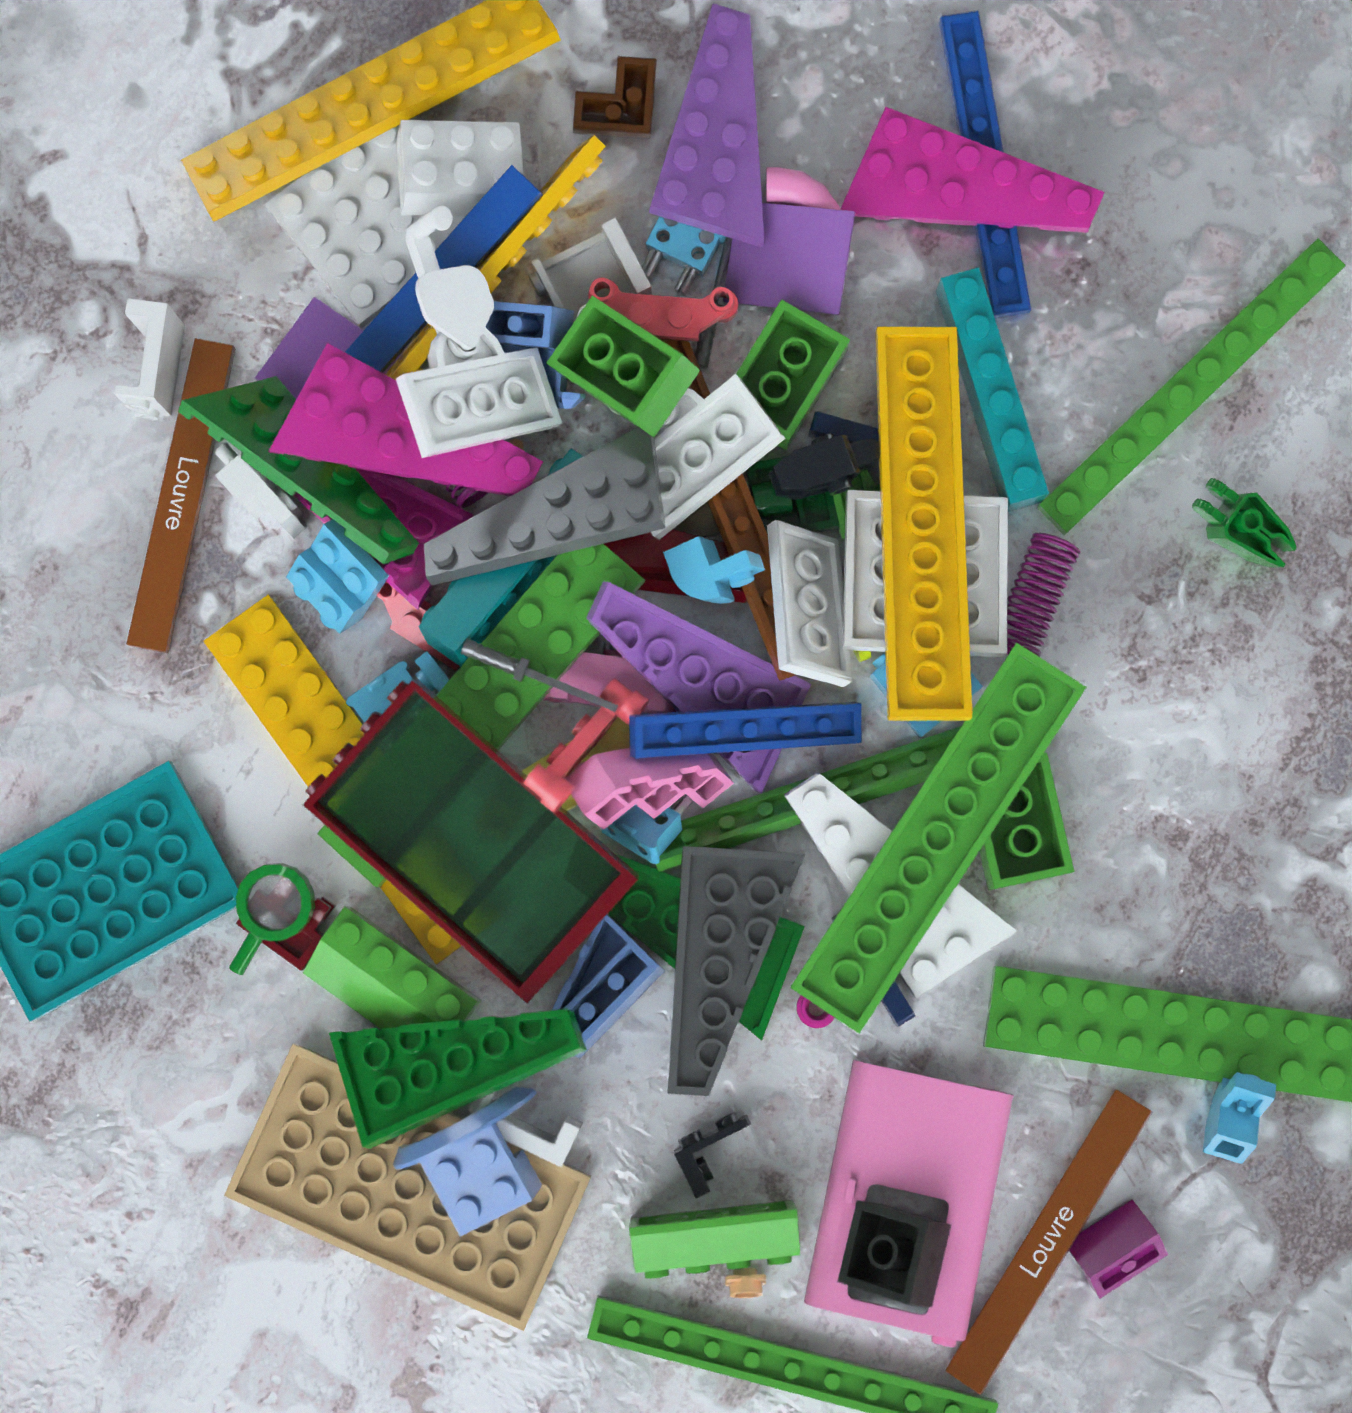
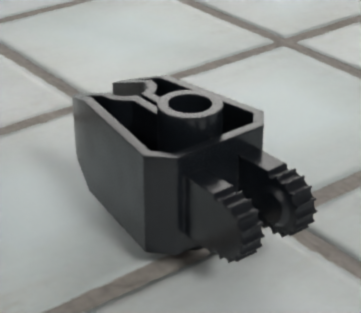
M827 434L816 438L811 442L812 445L791 452L768 473L776 496L798 500L829 492L830 495H837L853 487L852 481L863 470L866 471L870 468L874 461L879 459L880 442H877L876 439L867 438L865 441L862 439L850 443L847 435L834 437V434Z

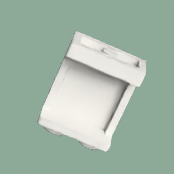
M616 218L602 224L601 233L543 262L538 257L531 260L534 273L528 276L537 295L540 297L545 294L551 306L573 310V323L578 317L579 309L589 301L588 292L590 286L597 278L603 277L613 281L622 293L652 295L651 284ZM603 288L598 291L597 296L605 297L609 294L610 290Z
M127 298L125 315L146 336L138 387L116 385L114 394L125 404V407L135 412L134 416L138 418L158 420L159 415L171 416L185 325L168 303Z
M500 1090L472 1102L469 1111L475 1113L493 1102ZM510 1114L496 1124L505 1141L562 1168L583 1122L568 1115L558 1137Z

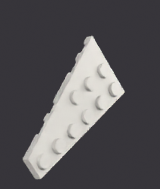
M817 772L785 793L784 796L850 897L892 831ZM957 884L899 974L913 996L918 998L1015 933L1016 930Z

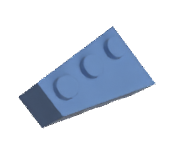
M608 914L594 928L586 945H583L578 955L580 957L552 1010L569 1009L574 1011L587 1049L575 1055L577 1058H581L665 972Z

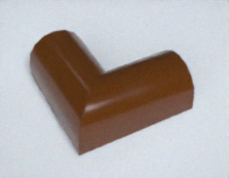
M618 56L615 94L576 91L573 133L650 139L657 59Z

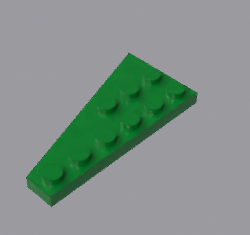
M277 376L182 400L178 409L180 414L188 420L193 417L199 419L209 427L207 434L218 442L223 439L230 442L242 451L241 459L291 496L296 492L312 503L310 510L319 517L324 518L328 515L345 528L344 535L381 563L386 564L412 555L419 544L355 468L333 462H320L295 455L269 452L271 445L296 401L295 397Z
M578 839L563 877L590 898L615 868L586 842ZM616 854L639 874V878L608 914L675 969L681 878L662 871L658 872L655 868ZM782 917L778 920L776 930L739 1020V1023L761 1041L805 927Z
M569 1009L520 1013V1015L506 1017H480V1019L450 1020L409 1024L384 1029L368 1028L354 1032H329L361 1145L363 1148L368 1149L587 1050L574 1011Z

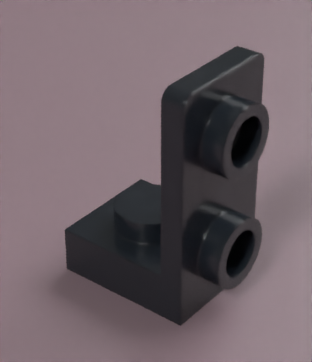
M733 1112L714 1122L717 1129L703 1136L700 1130H697L678 1140L680 1147L674 1150V1155L696 1199L711 1192L708 1181L714 1179L704 1156L696 1159L694 1153L751 1125L747 1114L739 1117L737 1112Z

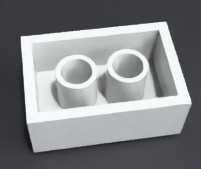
M400 121L396 147L401 215H425L437 206H445L450 210L452 216H466L511 165L524 175L519 122Z

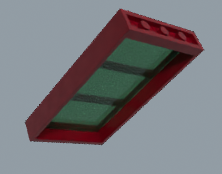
M416 679L407 684L403 680L387 697L391 704L383 714L380 715L378 712H374L361 726L360 731L364 733L362 738L354 746L347 743L332 760L337 765L327 777L321 773L309 785L305 792L310 797L304 802L303 806L528 1004L638 880L639 874L562 806L553 813L540 803L542 798L523 784L527 775L422 682Z

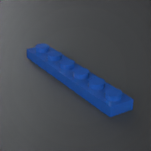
M858 702L629 715L630 756L634 758L862 743L861 703Z

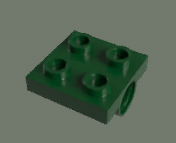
M787 456L756 462L746 470L750 493L767 535V525L774 520L817 533L839 528L834 498L829 492L798 500L776 496L768 473Z

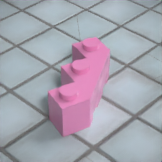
M606 649L603 655L583 652L559 680L600 698L606 686L616 678L632 692L637 690L650 700L643 710L644 713L677 712L617 650ZM555 687L543 699V701L552 703H580L598 708L602 707Z
M630 748L594 754L587 761L579 764L565 778L575 787L571 795L583 814L603 830L635 804L655 819L684 794H687L699 806L704 808L734 784L713 753L634 758L630 756Z

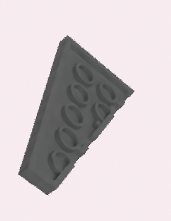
M636 427L424 543L427 580L432 586L665 529L654 438Z
M683 846L668 1094L710 1095L736 1025L740 1020L744 1005L754 985L776 930V925L806 854Z

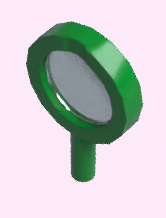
M284 863L266 864L249 872L240 883L236 895V912L242 925L249 933L229 966V969L234 973L244 974L263 939L266 941L285 940L300 933L311 921L315 909L314 890L308 878L297 868Z

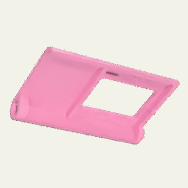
M853 1060L804 1303L816 1308L932 1335L931 1341L933 1343L947 1347H956L957 1341H965L1013 1095ZM873 1184L945 1200L949 1206L946 1223L951 1224L947 1246L933 1306L929 1307L928 1311L924 1314L855 1299L849 1295L848 1285L837 1282L857 1200L866 1201L868 1188Z

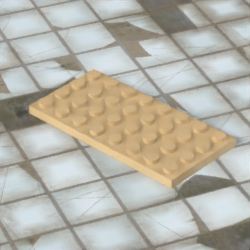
M294 1043L290 1048L224 1196L524 1331L591 1175L566 1164H563L561 1168L524 1150L542 1184L533 1200L460 1236L421 1164L417 1163L413 1166L397 1170L394 1168L393 1162L399 1146L422 1140L457 1123L463 1118L448 1113L371 1149L363 1148L338 1063ZM506 1141L512 1154L522 1149Z

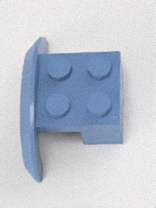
M493 301L494 309L485 328L498 339L504 353L537 347L557 408L573 409L582 402L586 394L566 392L567 379L546 364L572 326L574 311L554 306Z
M514 1087L487 1106L457 1123L422 1140L398 1147L393 1162L394 1168L398 1170L417 1163L421 1164L460 1236L532 1201L542 1187L524 1150L521 1149L512 1154L496 1124L532 1099L537 1094L535 1089Z

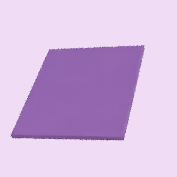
M762 203L765 238L763 247L732 239L725 288L731 290L736 295L738 304L776 308L782 299L801 311L840 315L855 211ZM723 298V302H724V303H728V302H729L728 299Z
M314 297L255 376V379L259 381L277 376L295 399H297L326 344L329 343L345 352L363 330ZM398 356L392 362V364L383 372V374H385L391 368V366L396 362V360L400 356Z

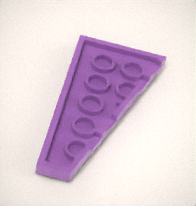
M713 3L649 213L762 248L765 238L750 15Z
M602 582L586 617L604 638L677 712L802 705L811 686L810 683L796 676L779 681L772 664L610 582ZM782 748L721 752L718 754L754 791L762 794Z

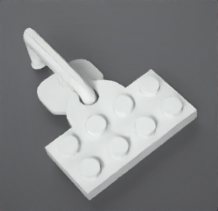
M445 206L435 207L432 211L411 224L406 230L407 246L418 276L415 286L416 296L424 319L435 328L437 334L430 344L428 353L430 369L405 373L396 378L422 458L547 430L562 424L538 348L504 353L498 339L485 328L494 309V302L484 275L478 269L469 265L446 269L439 268L429 235L435 230L444 231L451 226L452 214Z
M585 305L579 309L577 316H579ZM734 374L705 399L694 390L688 388L654 437L665 529L651 533L659 540L786 439L738 375Z

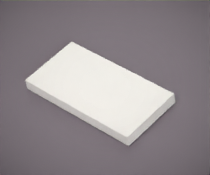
M774 520L767 525L779 670L844 687L852 682L850 651L849 649H843L844 589L839 539Z

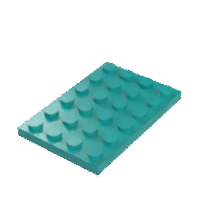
M167 761L0 854V967L29 1022L36 1021L236 909V895L239 884L173 762Z

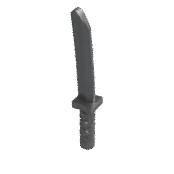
M725 237L713 290L722 287L732 238ZM719 299L715 302V304H716L717 306H719V307H723V306H724V305L718 304ZM718 322L699 335L695 357L700 368H708L709 356L711 355L710 350L713 346V338L715 337Z
M468 638L462 648L461 654L470 658L473 657L475 660L478 659L482 663L490 664L492 667L501 669L509 674H514L513 679L522 682L524 675L611 711L616 712L618 705L527 668L530 661L522 657L518 661L514 657L506 656V654L499 651L496 652L494 649L485 647Z

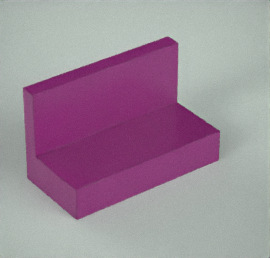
M1133 1199L1079 1233L1069 1250L1099 1299L1168 1255L1159 1233Z

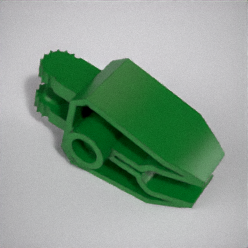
M1215 478L1209 479L1205 488L1222 502L1219 509L1201 498H1197L1192 504L1193 510L1208 522L1206 526L1207 538L1249 562L1272 568L1284 567L1286 564L1271 549V544L1282 551L1296 550V543L1286 524L1257 492L1237 494L1223 482Z

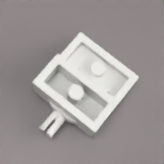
M228 442L217 448L215 454L226 466L215 476L256 520L268 510L293 538H296L306 529L298 520L303 513L281 488L274 493L272 490L277 485L242 460L241 455H237Z

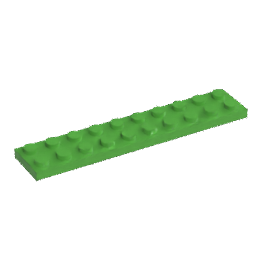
M604 544L559 554L481 644L494 649L496 652H502L506 656L514 657L518 661L521 660V657L530 661L527 668L559 681L600 634L586 617L602 582H610L634 594L646 580ZM469 657L436 696L499 751L553 687L524 675L522 682L513 679L514 674H509L501 669L492 667L490 664L487 665L478 659L475 660L473 657ZM428 704L336 812L386 855L479 748ZM490 757L395 863L397 866L403 862L491 760ZM324 825L317 833L376 888L381 887L387 880L327 826Z
M1015 644L973 708L971 720L963 723L790 987L791 989L860 1034L1087 688L1086 686L1020 644Z
M994 966L984 1047L1214 1082H1222L1223 1077L1231 1080L1236 1072L1251 1074L1263 1081L1276 1084V1091L1352 1102V1019Z

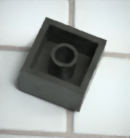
M857 1200L837 1282L903 1304L932 1307L951 1224L884 1204Z

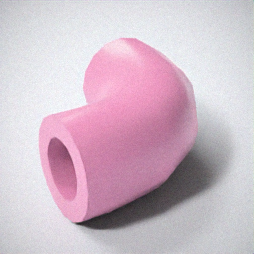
M766 167V203L840 210L839 205L825 185L805 172L781 167Z

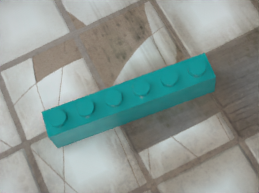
M978 267L942 277L936 289V295L946 327H957L958 366L998 496L1008 498V512L1041 503L1049 494L980 269Z
M571 448L563 458L557 459L552 464L548 476L582 458L583 455ZM557 555L453 580L445 596L437 605L430 607L425 612L422 622L418 626L427 644L461 667L469 658L461 654L467 638L481 644Z

